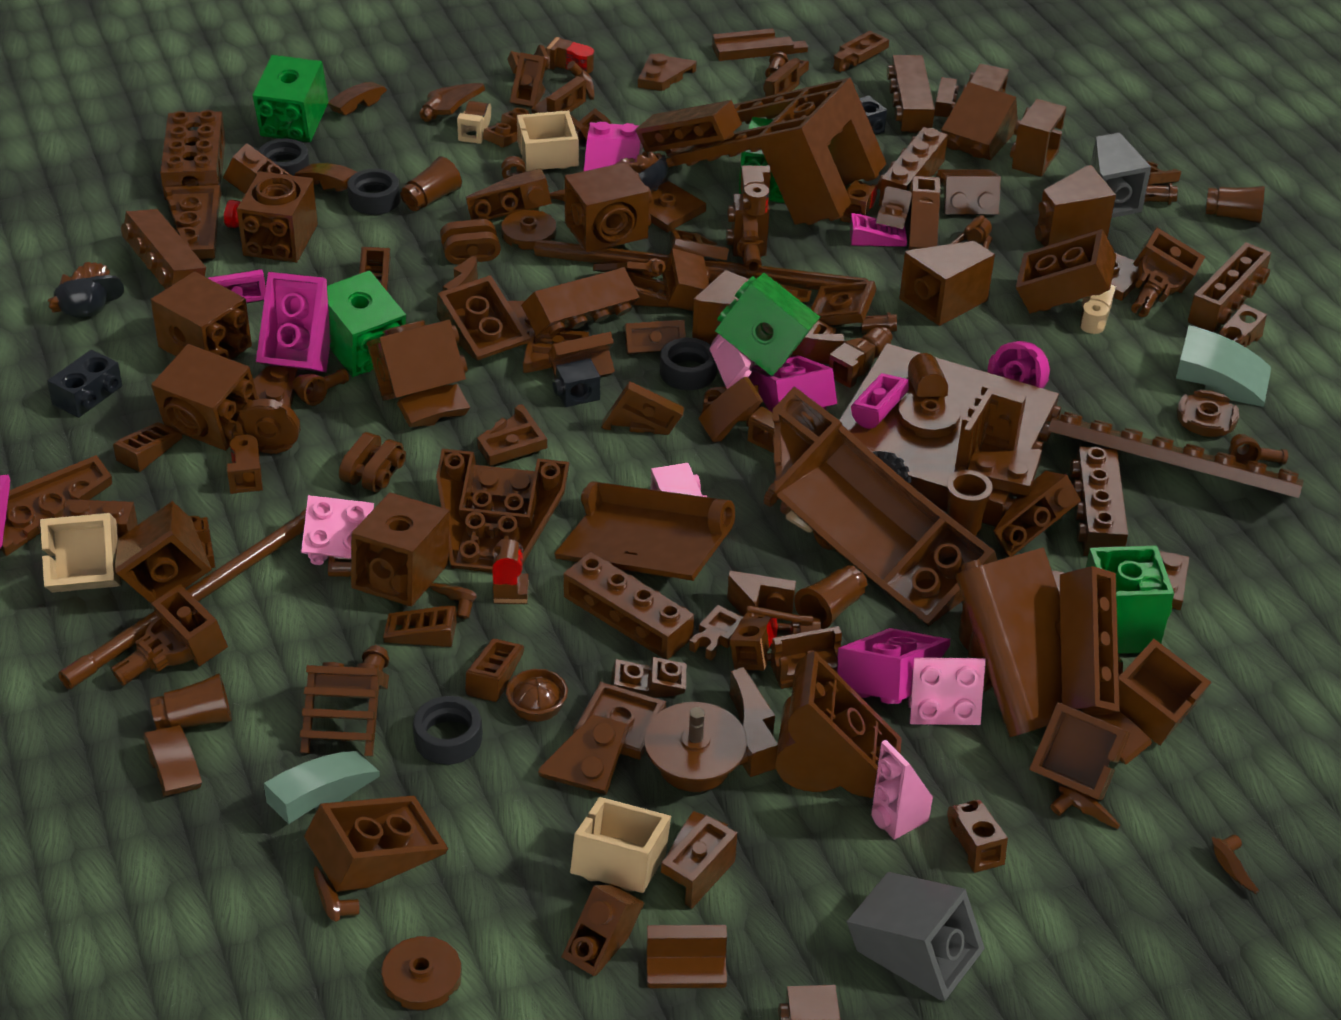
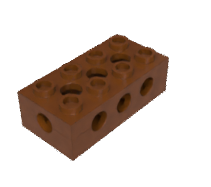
M204 110L202 112L177 111L168 113L160 171L165 200L167 198L164 187L220 185L221 190L226 139L222 111ZM191 127H198V129L193 130Z

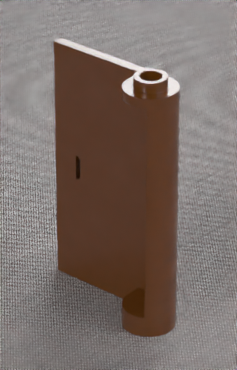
M592 481L583 489L581 494V502L586 515L554 554L556 559L578 562L589 552H592L598 557L607 560L618 569L694 581L732 529L735 521V506L731 500Z
M1044 547L984 565L981 564L980 559L960 565L962 572L955 574L982 657L985 658V666L1009 737L1047 726L1057 702L1062 703L1060 596Z

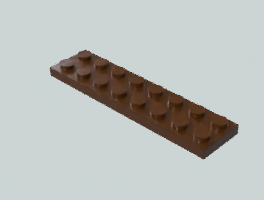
M1071 412L1061 413V415L1052 418L1048 431L1296 498H1299L1304 480L1298 479L1299 473L1290 470L1280 469L1279 473L1266 470V464L1248 460L1247 465L1235 462L1236 457L1233 455L1217 452L1215 456L1204 454L1205 448L1186 444L1184 448L1173 445L1174 440L1161 436H1155L1153 440L1143 438L1142 431L1125 428L1122 432L1113 430V424L1101 420H1095L1091 423L1083 422V416Z

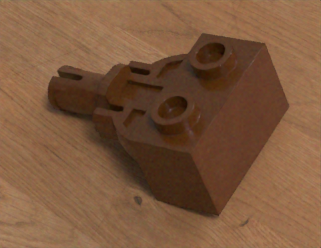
M733 194V205H728L727 211L728 222H732V227L726 230V243L732 246L733 256L743 258L746 272L756 274L762 268L761 257L766 256L769 204L765 214L752 216L744 212L741 194Z
M1156 227L1133 262V265L1137 267L1138 275L1135 286L1139 289L1144 281L1145 284L1140 290L1136 301L1131 306L1132 312L1136 314L1143 305L1138 316L1146 317L1161 291L1162 295L1158 300L1160 302H1164L1168 295L1175 292L1182 293L1196 275L1206 256Z
M179 584L151 603L157 618L150 623L145 636L135 642L137 651L110 669L121 685L125 686L147 669H154L159 672L168 665H180L190 660H193L200 667L228 648V645L217 620Z

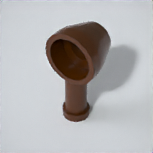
M343 368L324 378L315 374L299 375L294 379L292 387L304 403L314 406L324 400L329 388L347 383L349 375Z
M1237 434L1230 441L1229 455L1236 457L1235 462L1247 465L1248 460L1278 462V464L1282 465L1287 463L1288 450L1261 448L1255 439L1245 434Z

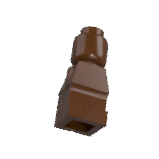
M885 327L872 328L861 338L844 341L829 357V367L833 368L834 380L849 388L853 387L857 383V378L864 375L874 362V359L879 357L887 343L891 344L893 337L890 330Z

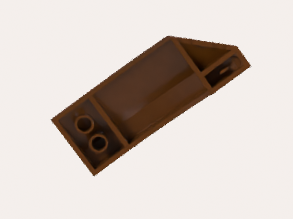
M795 386L772 409L775 436L773 443L776 496L832 548L927 626L933 624L963 601L955 574L962 572L960 565L980 559L982 565L998 561L996 553L992 548L918 492L844 427L840 420Z

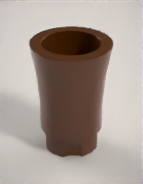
M440 156L418 176L408 181L407 185L402 188L400 196L410 210L417 211L421 207H426L435 200L459 190L462 186V179L456 166L449 159Z
M1265 186L1208 188L1205 214H1216V217H1230L1261 223Z
M973 470L957 471L947 479V515L975 536L981 529L986 504L993 490L990 479L984 474Z
M848 565L838 569L817 583L800 589L796 593L794 600L796 611L800 616L819 618L821 629L829 628L842 612L859 600L860 596L865 593V587L868 585L867 579L863 572L858 571L855 566Z
M220 673L198 683L164 692V696L150 698L151 711L157 730L178 725L183 729L210 723L232 722L229 703Z

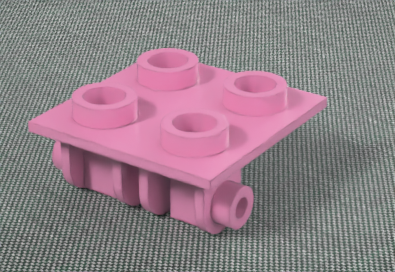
M308 495L301 553L308 554V557L311 559L310 562L314 565H322L328 556L351 559V532L374 509V503Z
M914 658L912 694L908 697V707L911 708L910 724L981 725L985 658Z

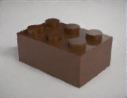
M1103 229L1024 253L1016 289L1029 313L1046 311L1054 306L1074 303L1088 296L1101 295L1111 288L1116 254Z

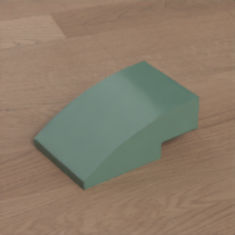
M1188 325L1176 379L1204 384V390L1224 394L1230 400L1264 407L1271 366L1254 352L1229 338Z

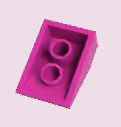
M590 122L584 171L614 165L623 158L636 159L637 155L642 154L643 148L635 131L639 126L631 123L622 125L609 124L607 122Z
M268 272L256 362L269 366H284L300 370L327 372L330 350L327 279Z
M798 355L789 357L773 376L757 364L753 365L750 369L752 372L748 378L753 385H759V395L772 413V409L794 386L825 410H827V406L837 404L833 368Z
M889 628L839 647L837 673L861 698L876 696L881 697V702L899 704L902 702V699L912 694L914 658H942L950 647L951 639Z

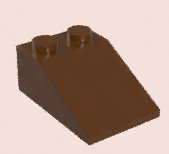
M491 275L438 293L436 314L440 322L450 319L451 325L456 326L459 334V343L457 344L476 361L530 342V336Z
M414 795L321 803L304 835L336 892L372 887L442 856L448 850L447 845Z

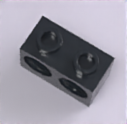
M92 349L47 380L52 405L78 418L122 387L118 362Z

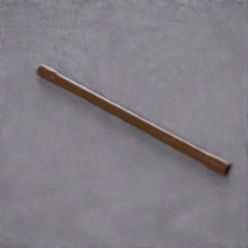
M306 509L300 515L186 590L199 602L304 532ZM155 611L90 654L80 657L59 671L58 676L63 685L68 689L74 688L95 674L100 667L135 645L137 640L145 636L150 623L157 618Z

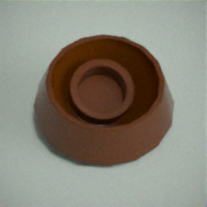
M530 669L520 672L507 684L506 696L514 712L519 717L528 721L541 722L549 720L558 714L567 698L568 687L565 680L555 672L547 669Z

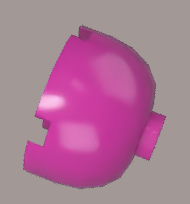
M1016 341L999 347L996 353L989 359L987 372L1044 389L1049 380L1050 366L1044 352L1035 344L1026 341Z

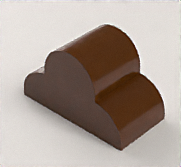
M816 651L805 655L797 663L794 672L792 695L783 705L776 770L786 783L800 790L823 792L841 786L855 795L874 798L881 742L887 740L901 754L902 738Z

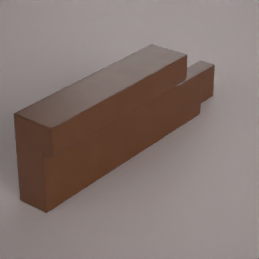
M773 28L712 34V48L719 61L771 56L776 52H783L785 54L808 52V46L805 41L793 42L790 36L776 38Z

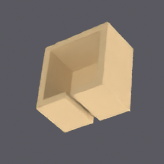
M569 110L517 115V142L522 159L525 162L526 171L540 168L541 170L567 169L579 166V139Z
M110 513L40 519L42 550L49 555L42 556L45 588L53 593L121 586L120 576L115 571L118 543L117 523Z
M599 797L588 813V817L584 819L574 835L570 873L582 876L589 881H600L615 885L625 891L644 893L666 855L671 816Z

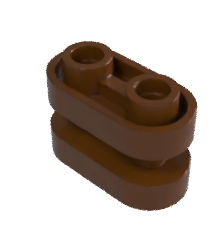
M477 219L450 222L440 230V239L445 257L453 264H461L471 256L477 257V262L491 261L501 251L495 226L489 220Z
M364 432L344 456L339 469L340 480L356 485L362 479V487L376 493L379 492L382 488L387 487L395 471L404 465L406 451H404L403 444L387 439L381 445L380 436Z

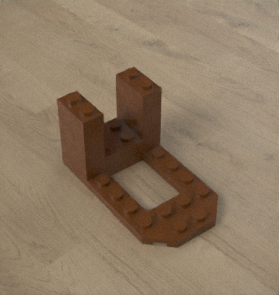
M851 77L734 104L741 122L745 121L746 124H750L752 117L776 118L769 125L734 132V136L725 141H715L703 145L697 144L664 151L667 158H672L675 166L681 164L691 166L704 159L710 162L723 155L733 157L746 150L756 152L762 149L795 225L801 223L811 225L823 219L834 221L844 215V211L852 203L845 185L852 184L855 180H873L879 176V172L887 164Z

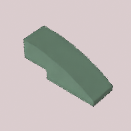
M358 751L322 756L297 765L264 783L266 802L290 824L313 808L317 810L321 803L341 802L380 777V772Z

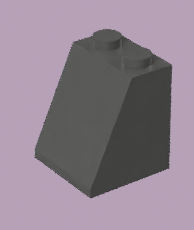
M1120 132L1096 137L1091 165L1116 194L1112 218L1142 212L1151 166Z
M887 872L847 920V925L859 953L943 1001L949 997L985 949L966 889L897 873Z

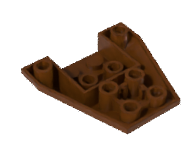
M442 449L436 478L441 508L450 510L449 557L451 568L492 572L494 547L499 541L505 539L515 540L523 546L524 564L565 493L569 462L537 458L535 471L476 465L474 452Z

